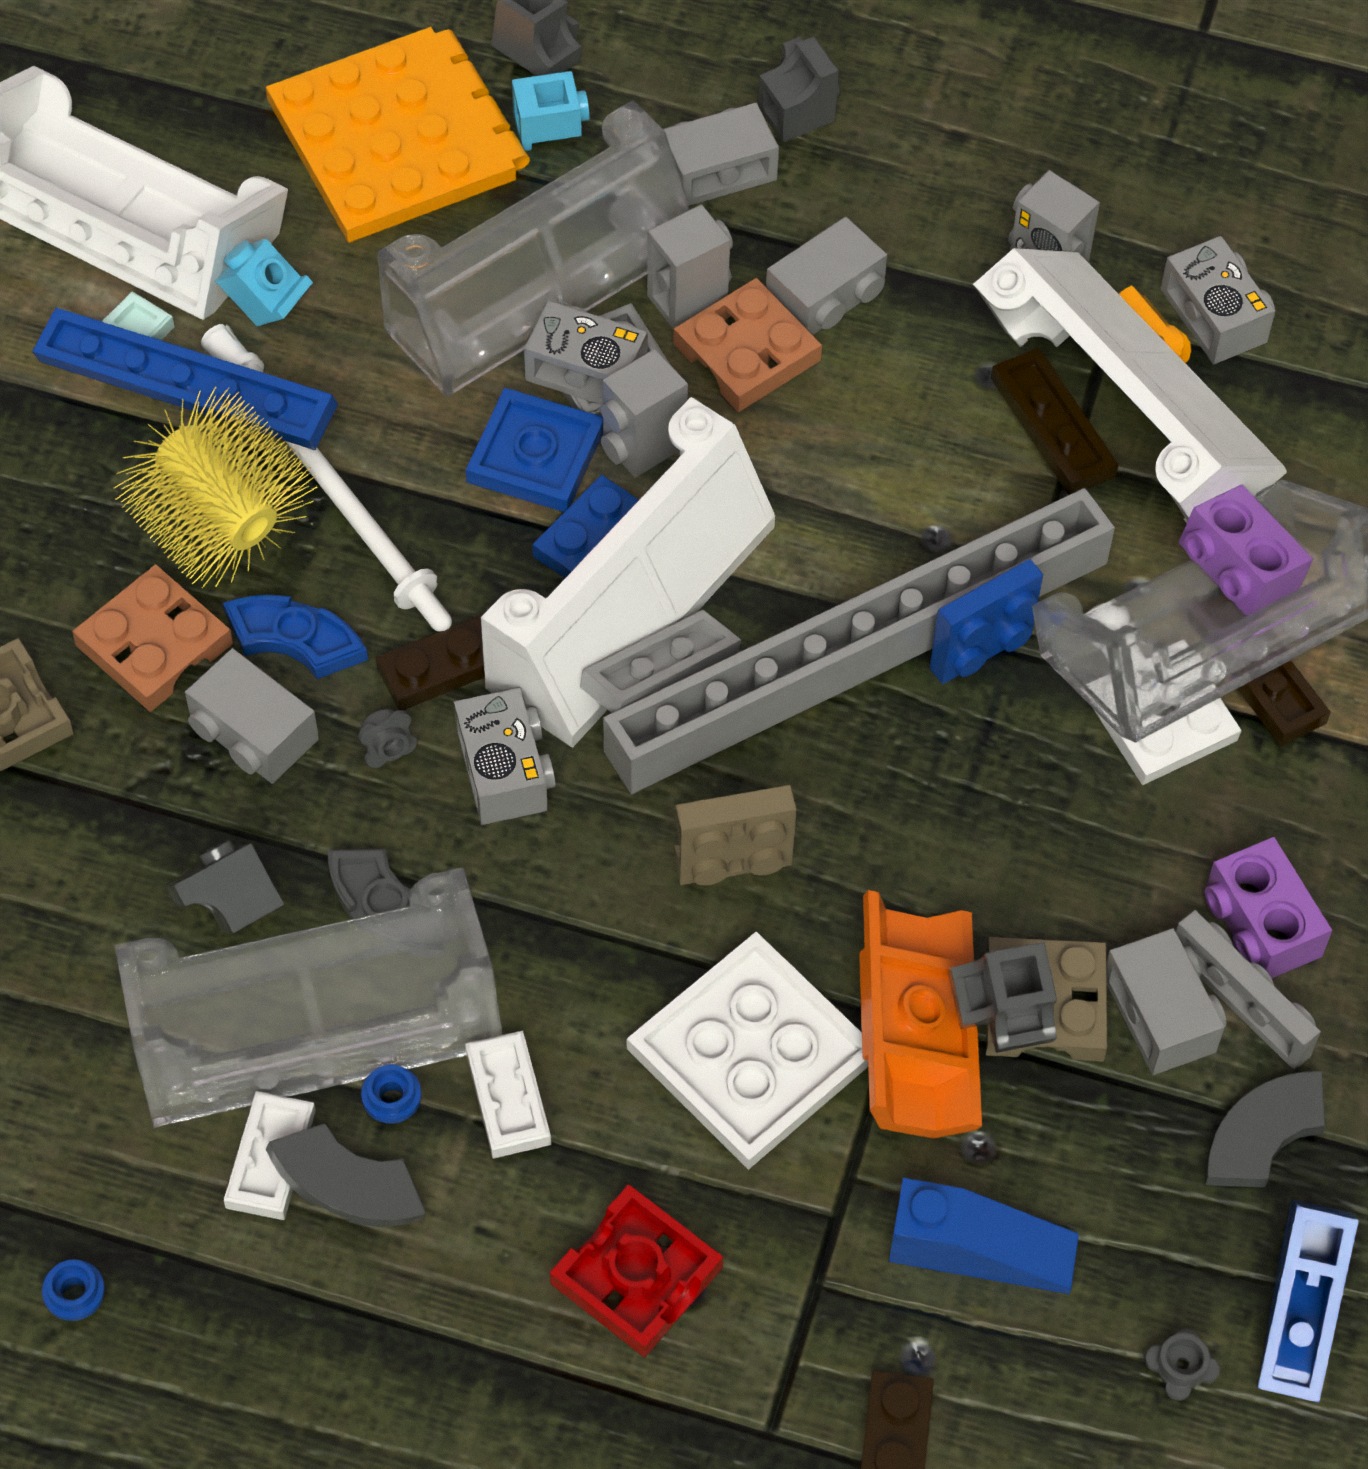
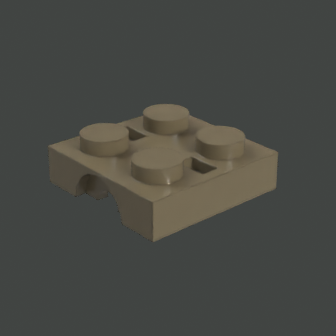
M19 638L0 647V771L74 734L70 719L57 698H52L46 690L36 671L33 660ZM15 732L18 738L6 744L3 738Z
M785 785L676 805L675 822L679 845L674 846V863L679 884L696 883L707 886L719 883L730 876L747 873L769 875L779 871L782 867L791 866L797 812L791 786Z
M989 937L986 953L1040 942L1045 943L1057 996V1002L1054 1004V1023L1057 1039L1051 1043L996 1053L990 1025L986 1024V1055L1019 1057L1026 1050H1033L1037 1047L1055 1048L1056 1051L1067 1052L1071 1056V1060L1104 1062L1107 1051L1106 943ZM1072 991L1094 992V1001L1072 1000Z

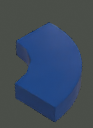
M282 595L247 596L223 603L224 614L244 656L262 652L285 654L305 664L316 679L368 660L367 649L355 631L344 620L324 607L317 609L306 604L291 601V597Z

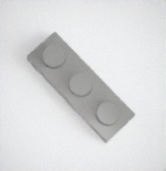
M701 610L584 669L580 688L613 713L739 653L741 639L705 610Z
M1196 910L1179 922L1176 933L1183 947L1188 945L1193 949L1200 965V979L1294 1071L1312 1056L1321 1033L1316 1027L1311 1014L1300 1004L1291 1003L1274 987L1273 980L1268 972L1259 964L1249 962L1232 946L1230 937L1218 924L1214 922L1208 923Z

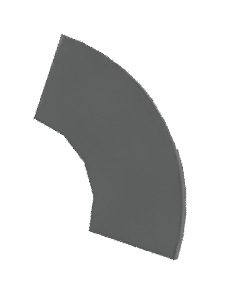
M385 849L328 850L329 872L336 897L345 913L361 931L378 943L397 952L421 958L444 959L443 898L423 896L402 885L389 868Z
M1322 1071L1300 1072L1281 1076L1263 1083L1241 1098L1227 1113L1215 1134L1207 1158L1205 1185L1265 1187L1269 1179L1271 1162L1281 1148L1300 1137L1322 1134L1325 1127Z
M325 1123L270 1141L266 1147L270 1160L280 1176L301 1198L312 1206L316 1203L334 1214L348 1218L350 1223L374 1227H392L421 1221L426 1214L403 1159L379 1162L356 1156L337 1142Z

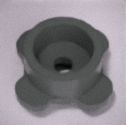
M379 710L369 715L362 723L358 738L367 749L364 760L369 767L379 768L386 761L397 760L415 749L417 739L413 734H410L408 726L411 723V717L406 711Z
M1191 1329L1178 1330L1175 1335L1169 1337L1164 1342L1163 1346H1151L1145 1356L1146 1366L1150 1370L1158 1372L1166 1384V1394L1174 1400L1187 1399L1191 1389L1202 1382L1213 1383L1220 1372L1219 1364L1215 1359L1210 1358L1206 1344ZM1185 1360L1188 1363V1367L1180 1369L1177 1366V1361Z

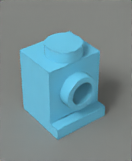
M572 71L512 79L513 115L519 141L525 151L532 150V143L582 136L581 122L589 121V106L585 90H576Z
M266 238L253 243L245 240L235 246L224 259L228 266L215 281L256 326L284 319L313 283L307 275L300 276Z

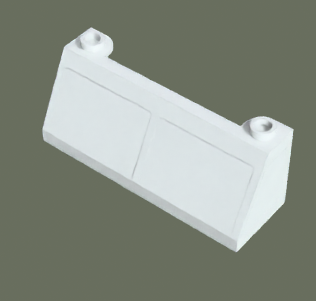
M35 66L1 81V220L202 320L215 313L228 297L226 292L215 282L228 266L224 262L228 253L245 240L253 243L266 238L272 243L279 235L288 188L261 176H254L245 180L239 187L237 196L72 116V99L66 85L58 77Z
M1013 248L973 284L1004 331L1020 348L1028 341L1027 338L1030 337L1046 338L1058 347L1065 339L1071 336L1170 440L1171 443L1159 454L1155 470L1159 482L1169 492L1184 515L1186 524L1194 507L1241 484L1257 499L1287 473L1284 465L1078 252Z
M692 397L672 416L668 426L669 438L672 444L680 450V457L547 598L526 589L507 592L481 617L485 689L491 693L520 687L525 707H536L541 727L572 748L607 711L604 706L580 688L583 670L697 613L775 527L774 511L735 424Z

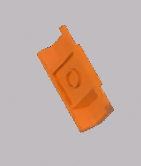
M868 890L863 894L865 947L859 952L862 1059L868 1060L870 1111L880 1129L934 1139L976 1131L982 1127L977 1026L960 1029L948 975L950 967L974 961L972 912L960 910L925 918L888 910L885 908L879 892Z

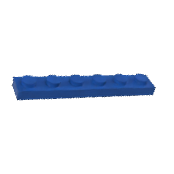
M55 307L32 351L39 362L175 406L182 407L183 398V408L193 411L199 391L201 390L198 398L199 406L197 413H201L216 387L202 413L203 415L207 414L214 397L215 400L211 409L225 393L215 406L212 417L218 412L228 396L229 398L224 405L238 393L231 401L225 414L236 402L237 404L232 409L244 400L245 402L237 412L236 410L239 406L229 413L226 422L235 412L237 414L249 404L243 413H247L252 407L254 408L245 418L252 413L254 415L247 423L251 420L253 421L245 428H249L255 421L252 425L253 427L263 419L257 428L262 427L266 422L268 423L259 432L269 428L265 433L266 435L273 430L272 437L276 435L275 438L279 439L282 436L281 440L312 450H316L338 406L332 394ZM226 407L215 417L216 419L221 418ZM248 417L246 420L242 422L241 427L250 417Z

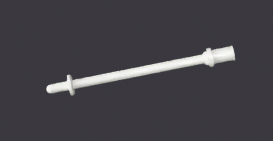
M218 324L204 334L201 346L210 356L256 371H264L262 360L257 354L248 352L233 334L229 325ZM285 441L290 448H293L292 451L296 452L295 455L299 457L298 459L302 464H306V469L311 467L308 470L396 581L398 584L394 591V602L401 609L416 607L430 626L438 632L449 629L452 624V618L433 594L437 587L436 574L430 569H420L418 571L413 569L318 448L312 450Z

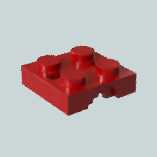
M628 1184L608 1206L606 1214L594 1234L580 1248L576 1250L571 1248L550 1271V1284L645 1358L723 1269V1256ZM663 1234L673 1241L664 1253H662L663 1249L657 1243ZM615 1290L624 1299L612 1310L603 1302Z

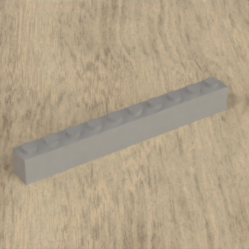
M1083 488L603 717L604 753L630 794L638 792L933 648L938 609L1028 559H1031L1043 573L1039 597L1106 565L1115 527L1086 488Z

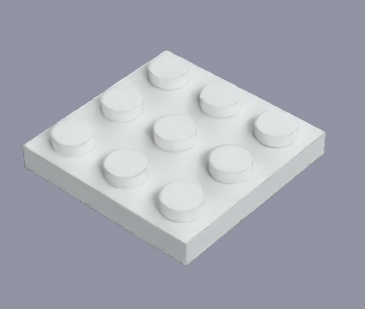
M757 932L752 934L627 1038V1050L748 1170L868 1067V1060L862 1059V1032Z

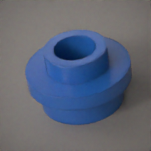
M392 1064L381 1066L374 1070L364 1081L361 1090L362 1103L366 1112L379 1122L394 1124L405 1121L417 1111L420 1105V1083L417 1077L404 1067ZM391 1090L398 1091L403 1095L399 1101L393 1103H386L381 1099L384 1093Z
M66 1260L57 1264L47 1274L42 1286V1296L47 1309L54 1316L66 1321H78L89 1317L100 1307L105 1296V1284L101 1273L91 1263L83 1260ZM81 1285L85 1288L84 1294L78 1299L68 1300L64 1298V1293L70 1286Z

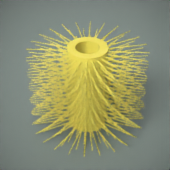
M216 387L198 416V398L201 390L199 391L188 426H184L183 398L181 427L178 430L174 431L165 410L173 433L171 434L164 425L170 434L166 438L150 426L165 439L161 445L150 440L148 441L151 443L134 441L159 447L157 452L123 457L155 459L116 473L119 474L155 461V464L150 467L126 473L141 471L121 484L141 473L149 472L142 479L121 488L124 489L134 484L122 495L131 489L142 486L127 498L134 495L130 500L138 499L132 506L136 504L138 506L141 502L147 501L138 508L136 506L131 514L141 508V511L149 504L148 508L143 511L146 513L142 517H147L145 522L148 520L152 521L158 516L160 517L148 527L152 524L155 526L163 519L161 524L156 527L160 528L151 537L160 533V536L157 538L159 539L163 534L166 536L173 532L165 539L169 538L170 540L176 535L175 539L165 546L167 547L173 543L164 554L178 540L180 542L185 535H189L188 539L181 543L178 542L173 547V550H178L176 555L180 550L188 547L177 556L179 557L183 554L178 559L179 561L186 552L190 551L187 557L178 562V564L183 560L186 562L191 558L188 563L184 564L189 565L185 570L194 564L191 567L192 569L205 554L202 564L188 575L194 571L196 573L204 564L206 566L208 561L218 553L214 562L192 584L207 570L209 571L218 559L220 562L221 557L226 552L225 558L219 566L217 565V569L206 583L219 569L218 576L225 560L233 550L234 555L218 583L235 557L232 570L234 569L238 550L242 551L232 580L245 549L248 551V571L251 547L257 544L264 560L259 542L266 547L262 539L267 538L278 546L267 537L271 530L281 533L279 531L295 533L273 528L276 522L306 517L277 516L306 504L277 514V511L284 507L304 502L292 503L317 488L311 489L292 501L284 502L290 496L301 491L299 489L310 481L308 480L301 487L297 486L299 488L293 493L280 499L287 491L297 488L291 487L303 479L301 477L311 467L291 486L283 487L288 481L301 474L295 475L299 471L297 468L293 472L286 474L297 465L295 464L291 467L298 458L284 471L290 463L288 461L296 452L289 458L287 457L288 452L281 457L284 453L283 451L279 457L273 459L280 452L278 448L270 456L272 450L276 448L273 446L282 438L281 436L276 442L272 443L276 435L269 441L266 439L261 443L262 445L255 452L257 446H259L258 443L270 433L272 434L273 430L262 438L269 430V428H266L261 437L255 441L257 436L262 433L259 431L268 422L250 432L256 426L252 427L255 423L254 421L249 428L243 430L253 421L251 420L247 423L252 418L251 416L240 427L242 422L248 418H245V416L254 408L252 407L247 413H243L249 405L247 404L236 414L245 400L238 405L239 408L226 422L229 413L238 407L236 406L232 409L237 404L236 402L225 414L231 401L238 393L224 405L229 398L228 396L218 412L212 417L215 406L225 393L211 409L215 400L214 397L205 418L197 426V422ZM198 401L194 424L190 425ZM226 407L221 418L212 424L215 417ZM211 413L209 421L204 425L206 418ZM226 417L223 425L217 428L223 418ZM237 419L232 427L227 430L228 424ZM240 424L237 429L232 430L235 426ZM236 430V432L233 435L227 438L230 432ZM240 434L238 439L232 442L233 438L236 435ZM251 434L246 442H242L244 437ZM251 445L246 451L242 452L244 447ZM255 448L253 453L246 457L248 452L251 449ZM265 449L263 454L257 457L258 452ZM269 453L268 457L261 459L263 456ZM266 459L264 463H262L260 466H257L259 461ZM282 462L276 471H272V468L275 465ZM269 463L267 469L261 472L265 464ZM285 467L282 472L277 473L280 469ZM280 474L276 480L270 482L274 476ZM291 474L285 482L276 486L281 478ZM152 476L146 483L136 486L145 478ZM150 487L147 492L133 499L142 489ZM158 488L152 496L144 499L150 491ZM162 493L160 498L154 500L156 495ZM162 503L160 508L153 511L157 504ZM171 504L168 510L164 512L166 506ZM164 507L163 512L157 515L159 511ZM176 508L173 514L167 516L169 511ZM139 512L133 518L139 516ZM277 518H289V519L277 520ZM176 519L173 524L166 527L170 520ZM185 519L183 524L178 527L180 521ZM176 523H178L177 526H176V528H175L174 530L170 531V530L173 528V526H174ZM190 524L186 530L181 531L185 525ZM199 535L198 538L193 543H191L194 536ZM191 539L189 545L184 547L188 540ZM203 540L201 545L194 547L198 541ZM204 547L203 553L194 558L198 550ZM213 550L209 557L204 561L207 553Z

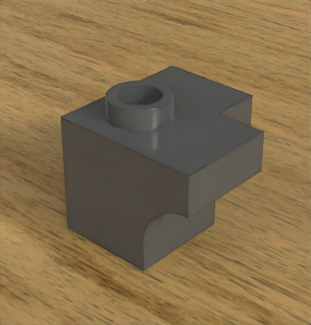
M497 0L491 46L536 76L565 72L580 62L582 46L575 40L578 35L579 22L566 14L568 2L565 0Z
M799 36L783 43L781 65L759 76L758 107L782 143L835 121L836 101L840 96L838 84L839 70L814 36L806 40Z
M230 839L201 853L199 857L202 863L185 872V875L164 886L175 906H187L196 903L207 908L214 916L223 933H235L284 905L252 844L233 845Z
M1044 942L987 952L976 961L950 967L948 975L960 1029L989 1024L996 1053L1051 1043L1057 1039L1054 1023V1004L1057 1002V996Z

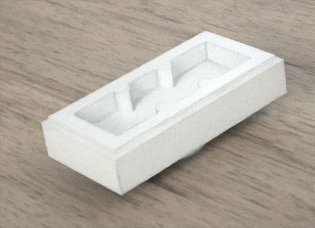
M523 1031L466 1043V1056L492 1158L551 1145V1135Z
M255 1092L224 1197L226 1209L285 1220L293 1189L276 1170L266 1151V1147L270 1141L311 1128L316 1112L313 1102Z

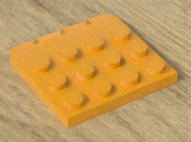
M428 27L266 86L267 100L348 243L515 181L516 171L525 168L530 162V158L516 134L510 131L511 127L494 98L489 95V90L472 62L468 61V55L454 32L449 29L435 33L432 27Z

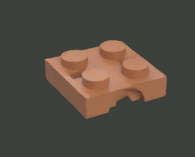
M757 278L674 328L673 345L691 363L698 359L705 368L707 366L710 368L718 382L720 394L738 413L821 361L822 344ZM733 317L736 322L729 326L725 320ZM770 357L778 364L772 369L768 367Z
M156 564L72 631L75 645L149 712L153 711L173 694L174 685L178 677L190 664L196 666L204 658L211 663L233 645L231 630ZM178 606L183 611L172 620L167 614ZM129 646L131 654L123 662L119 663L114 657Z

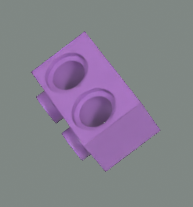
M1242 484L1194 507L1179 541V544L1187 552L1191 560L1196 562L1221 588L1224 595L1233 601L1248 618L1297 595L1313 561V558Z
M1275 837L1213 862L1205 888V898L1213 915L1218 919L1223 918L1233 934L1234 947L1249 962H1255L1262 966L1271 978L1323 957L1332 929ZM1238 884L1252 885L1260 892H1247L1240 888ZM1266 931H1279L1285 934L1288 940L1275 939Z

